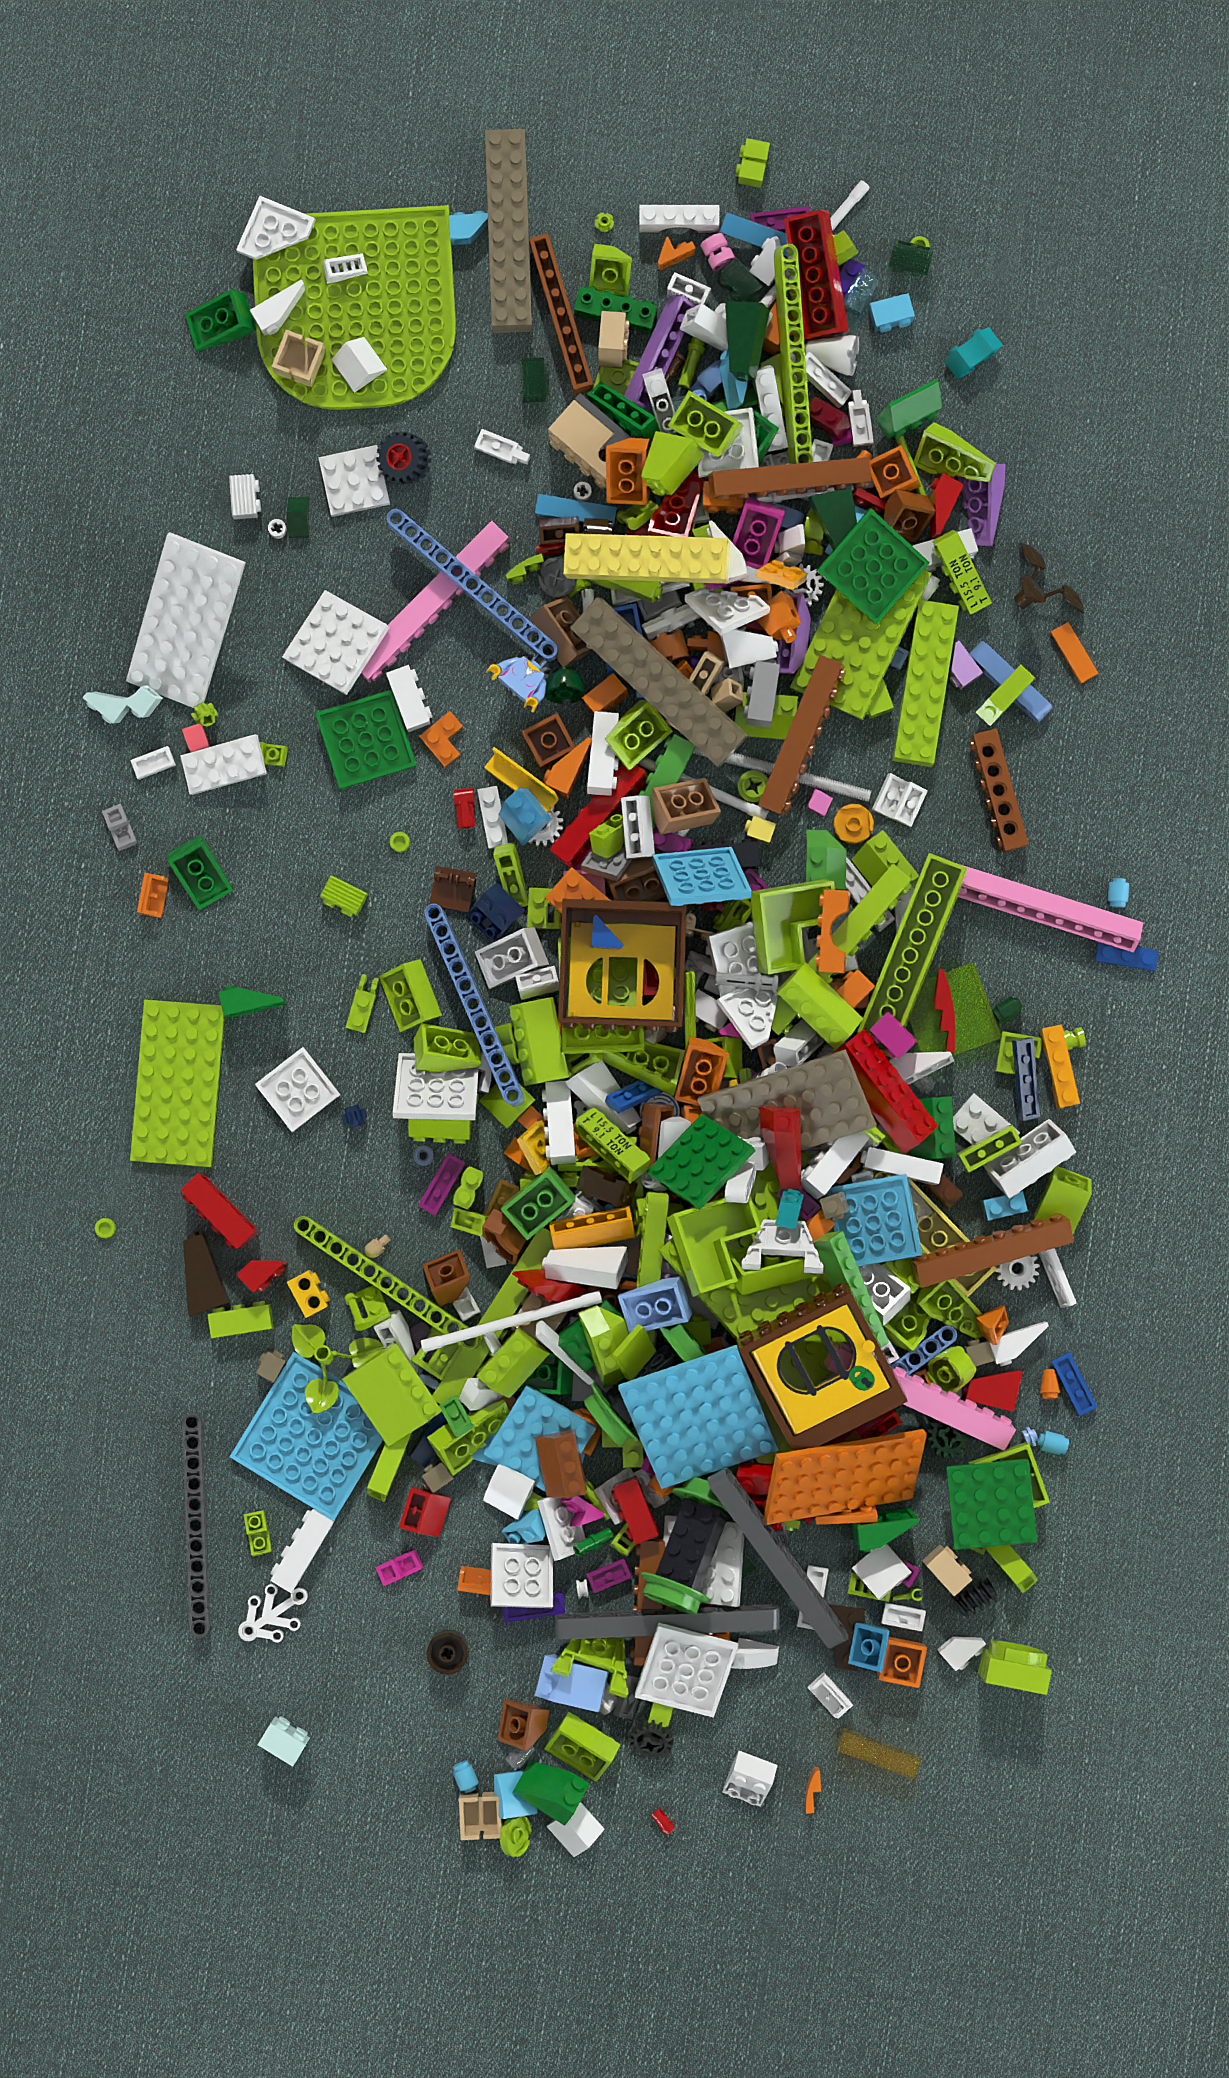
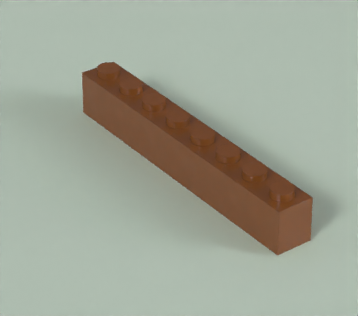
M546 233L529 238L530 250L573 394L577 396L579 393H588L593 389V382L549 234Z
M869 457L712 471L708 474L711 499L717 498L718 502L728 501L729 497L736 496L737 500L748 499L749 495H756L757 498L768 497V493L784 496L788 495L789 491H795L796 494L808 493L807 490L815 489V492L827 491V488L834 487L835 491L844 490L846 486H853L854 489L858 487L865 488V484L872 481Z
M822 655L819 656L758 806L781 816H784L785 812H789L792 804L790 801L792 794H796L799 788V777L804 775L807 769V764H805L807 758L812 756L815 749L814 741L816 737L819 738L821 735L823 719H827L830 713V702L835 700L837 696V685L845 677L846 670L843 663Z
M1056 1213L1050 1215V1218L1035 1219L1027 1225H1015L1010 1230L995 1231L990 1236H978L970 1242H958L950 1248L943 1247L936 1249L935 1252L930 1254L923 1253L921 1256L910 1259L915 1283L921 1288L1073 1243L1070 1219L1063 1214Z

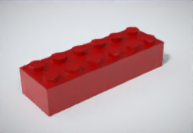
M820 209L784 218L788 244H793L798 251L804 340L821 339L848 333L849 329L829 211Z
M865 1028L833 1052L836 1053L846 1049L871 1112L903 1154L920 1144L938 1127L934 1118L930 1116L921 1101L914 1095L909 1085L905 1083L897 1069L893 1067Z

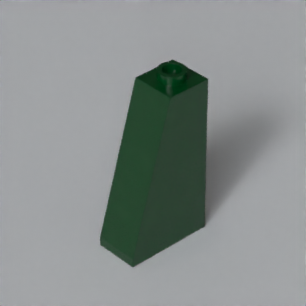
M726 301L729 370L738 381L756 380L770 310L762 302Z
M851 488L815 494L808 498L832 550L837 547L857 523Z

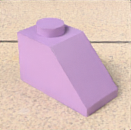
M958 641L953 647L949 672L951 677L949 679L956 688L959 687L962 690L978 679L983 672L961 642Z

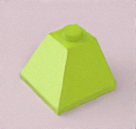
M594 244L589 286L595 288L596 291H611L615 295L628 296L632 258L615 246Z
M506 1073L501 1078L502 1083H507L510 1080L511 1076L509 1073ZM496 1083L479 1101L508 1129L536 1100L521 1086L525 1097L524 1102L520 1106L513 1107L504 1100ZM512 1092L509 1100H517L518 1092Z

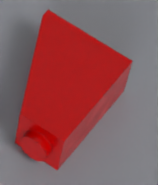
M1011 1370L972 1378L962 1387L961 1394L964 1395L963 1399L1014 1412L1023 1372Z

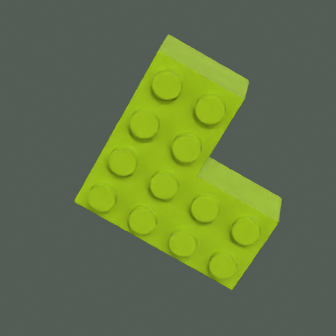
M822 879L752 891L751 907L758 972L774 974L796 970L805 962L801 928L818 925L819 914L823 913V906H819L820 894H824V889L835 890L834 881Z
M749 1196L747 1203L726 1202L725 1198L705 1204L700 1210L694 1207L667 1217L692 1296L694 1297L738 1282L725 1243L762 1230L751 1196Z

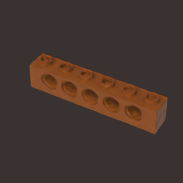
M997 728L973 734L969 745L971 752H975L977 760H974L977 772L980 771L982 779H980L981 789L986 791L987 794L985 803L993 816L990 818L991 825L998 834V837H996L997 847L1002 849L1003 853L1024 848L1029 843ZM982 749H990L992 756L985 757L982 754ZM988 768H995L997 776H990L987 772ZM993 787H1000L1003 794L996 796L993 793ZM1005 806L1008 809V814L1001 815L998 812V807ZM1010 825L1013 828V834H1006L1003 830L1004 826Z

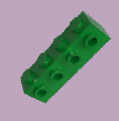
M585 286L584 288L579 287L574 307V316L601 322L602 311L626 313V321H629V329L651 334L657 313V305L648 300L641 302L631 296L624 295L620 297L611 291L600 292L596 291L593 287Z
M602 381L587 394L589 401L622 430L630 434L632 438L649 439L650 443L653 441L655 432H660L655 416Z

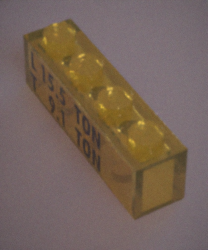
M843 1727L835 1745L838 1752L915 1779L921 1763V1758L917 1754Z

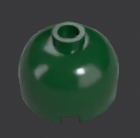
M561 667L552 672L546 680V699L553 703L563 704L562 700L571 699L570 703H575L585 696L583 679L579 673L568 667Z

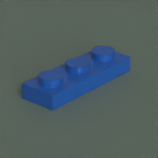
M1098 941L1095 961L1156 971L1159 951L1136 947L1134 952H1130Z
M639 1080L607 1095L605 1102L619 1114L661 1094L663 1091Z
M1067 1352L1051 1360L1078 1416L1097 1408L1098 1406L1071 1353Z

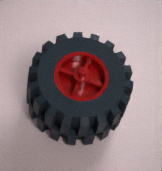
M400 431V433L393 432L392 436L387 435L385 442L381 441L379 445L382 447L377 449L376 453H379V457H376V462L380 463L378 469L383 471L381 474L384 477H388L390 481L409 485L412 482H419V478L426 476L424 472L430 469L427 465L431 463V459L428 458L431 452L426 449L428 445L422 442V438Z

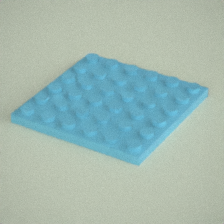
M737 1345L618 1385L661 1489L690 1480L692 1477H699L778 1450V1445Z
M294 1351L230 1455V1458L334 1521L383 1439L345 1383L328 1371V1381L336 1382L339 1387L338 1399L328 1410L317 1414L313 1413L306 1401L305 1389L307 1384L313 1379L320 1378L324 1381L323 1371L321 1367Z

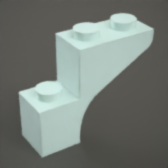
M148 685L141 686L135 694L128 698L101 692H88L83 696V699L87 701V706L95 711H99L102 714L101 717L110 724L120 723L130 708L131 712L139 718L149 717L163 699Z

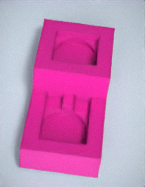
M413 1549L375 1568L383 1586H386L424 1567L416 1549Z

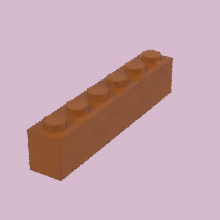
M649 1539L636 1544V1556H640L639 1564H635V1577H639L638 1585H634V1597L638 1598L637 1606L633 1605V1611L662 1609L661 1603L642 1594L646 1581L640 1573L656 1574L665 1550V1541ZM654 1635L631 1636V1639H635V1647H631L630 1659H634V1665L644 1666Z

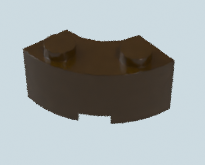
M583 1165L575 1188L582 1191V1195L587 1198L593 1199L595 1197L610 1202V1205L621 1208L622 1205H631L638 1183L635 1181L629 1183L621 1174L609 1172L598 1166Z

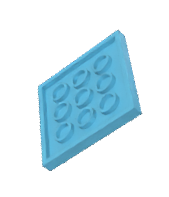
M732 847L653 855L652 862L671 906L751 898L752 890Z
M907 1174L834 1186L829 1189L827 1196L844 1191L850 1211L844 1213V1218L833 1221L835 1223L833 1228L834 1232L843 1231L857 1266L921 1256L923 1254Z
M526 1385L484 1455L500 1465L514 1469L534 1480V1485L545 1491L535 1437L575 1429L581 1454L597 1426L531 1386Z

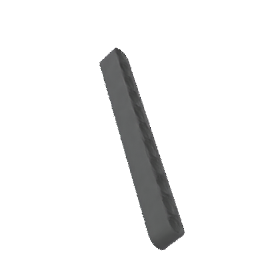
M192 1412L184 1416L182 1420L189 1626L193 1637L203 1638L211 1629L204 1427L202 1416L197 1412ZM192 1416L197 1419L196 1427L189 1426V1417ZM190 1437H195L198 1440L196 1448H192L189 1445ZM191 1458H196L199 1461L198 1468L190 1466L189 1461ZM192 1478L199 1480L200 1486L198 1489L191 1487L190 1481ZM192 1499L200 1501L201 1506L199 1509L192 1508ZM194 1519L201 1522L200 1530H195L192 1527ZM194 1540H199L202 1543L201 1550L193 1548L192 1543ZM194 1561H200L203 1564L202 1571L194 1569ZM197 1581L201 1582L204 1586L201 1592L194 1588V1583ZM196 1602H201L204 1605L203 1612L196 1611ZM196 1623H202L205 1626V1632H198L195 1627Z
M724 1468L708 1477V1484L824 1644L831 1649L847 1641L849 1637L843 1624L770 1524L766 1525L763 1520L764 1516L728 1468Z
M779 1606L702 1607L698 1609L696 1615L676 1609L566 1613L555 1616V1635L558 1639L653 1636L658 1623L697 1633L766 1631L780 1628Z

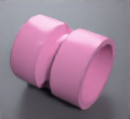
M723 233L710 236L700 245L705 256L709 257L708 262L713 271L726 268L736 259L731 248H727L728 242Z

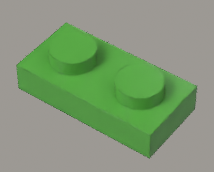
M457 1395L439 1405L457 1438L475 1427Z

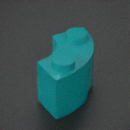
M989 327L983 330L979 328L971 334V339L962 346L953 347L948 352L949 356L944 362L959 380L975 370L974 367L983 360L987 361L1003 345Z

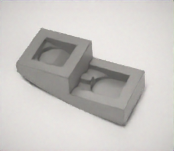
M121 803L102 811L119 851L138 844Z

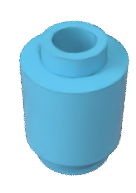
M1113 878V882H1109L1108 888L1109 907L1125 908L1126 903H1128L1129 883H1126L1125 879Z
M1045 1430L1043 1434L1040 1433L1037 1445L1040 1446L1042 1451L1056 1455H1065L1069 1439L1065 1438L1064 1435Z
M465 1760L453 1766V1775L459 1790L465 1791V1793L475 1790L479 1781L472 1764Z

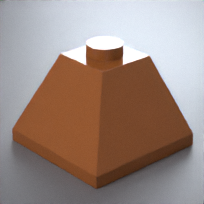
M460 1249L423 1264L431 1291L439 1307L458 1300L471 1279Z
M504 1699L497 1740L528 1751L546 1731L549 1709L535 1704Z

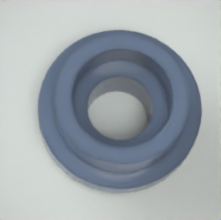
M419 1146L413 1153L414 1161L421 1166L430 1164L434 1157L432 1149L428 1146ZM421 1152L427 1153L426 1159L422 1160L420 1158Z

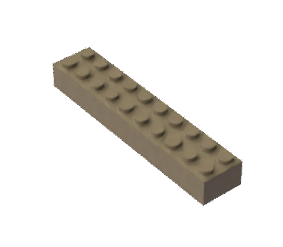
M525 129L485 130L493 333L532 332Z
M596 598L570 627L572 631L717 767L722 766L748 737L735 722L602 598Z

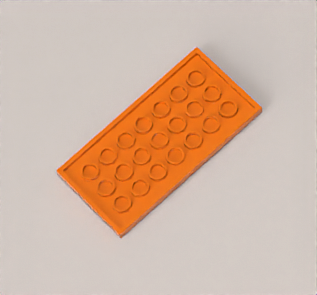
M921 1429L775 1454L763 1518L766 1525L842 1512L844 1509H858L860 1506L865 1505L875 1506L913 1499L927 1436L926 1432Z

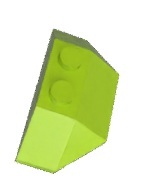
M599 1306L579 1312L578 1314L603 1388L605 1389L617 1384L625 1376L612 1354L629 1335L625 1319Z

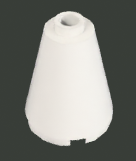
M848 335L808 340L807 344L804 343L805 354L807 352L812 353L826 368L847 376H853L857 361H855L856 354L859 353L858 336Z

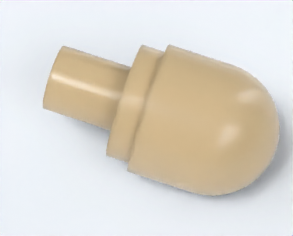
M385 1234L380 1239L376 1238L370 1241L365 1246L366 1256L369 1258L378 1257L386 1249L385 1245L391 1241L390 1238Z

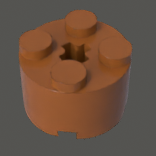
M681 629L671 632L670 635L667 632L660 633L655 636L656 640H648L672 664L676 663L677 665L683 659L686 661L690 658Z

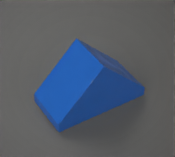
M595 915L593 917L591 948H623V944L602 920Z

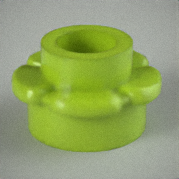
M609 213L598 214L595 220L596 228L601 232H607L614 226L613 216Z

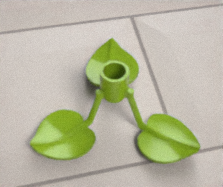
M311 1324L293 1325L292 1342L295 1351L307 1359L315 1355V1358L321 1363L324 1381L320 1378L313 1379L307 1384L305 1389V1398L313 1413L317 1414L328 1410L338 1399L339 1387L336 1382L328 1381L326 1365L333 1362L334 1356L352 1359L355 1368H358L384 1349L380 1341L372 1338H358L349 1345L351 1355L331 1351L329 1347L324 1345L326 1341L325 1333L319 1326Z

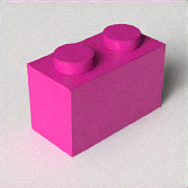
M887 1012L870 1029L872 1038L878 1044L882 1042L887 1047L885 1051L893 1059L895 1057L900 1059L917 1042L890 1012Z

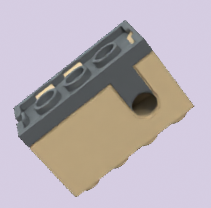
M580 393L548 428L549 444L557 451L559 449L563 451L565 458L572 464L574 462L577 463L584 475H591L595 479V484L601 489L606 488V462L602 461L603 458H606V446L632 438Z

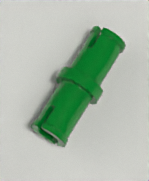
M605 1528L596 1534H590L587 1536V1539L574 1544L573 1550L578 1557L590 1550H597L600 1545L613 1540V1533L609 1528Z

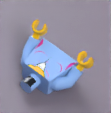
M539 654L531 662L524 656L521 658L515 657L504 660L497 665L492 664L486 670V673L489 671L494 673L491 677L492 680H495L498 676L499 681L525 703L524 708L527 705L532 706L531 712L535 711L537 705L545 696L547 683L544 680L545 674L540 669L547 661Z

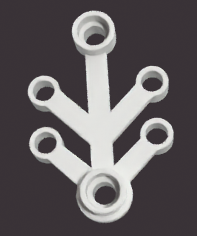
M275 1584L267 1585L265 1588L266 1598L262 1617L256 1621V1609L261 1604V1599L257 1595L251 1596L248 1600L247 1620L238 1629L241 1639L252 1641L256 1637L271 1639L276 1643L280 1642L284 1637L283 1631L276 1629L272 1632L260 1629L265 1624L287 1627L292 1631L298 1630L301 1625L298 1618L286 1619L277 1616L294 1604L301 1605L305 1603L308 1598L307 1591L301 1587L294 1589L290 1598L272 1609L278 1587ZM268 1587H274L275 1593L270 1594ZM297 1592L303 1593L302 1599L296 1597ZM256 1598L258 1604L252 1605L251 1599ZM291 1621H296L298 1626L293 1628ZM246 1627L252 1628V1634L246 1633ZM274 1633H280L281 1638L275 1639Z

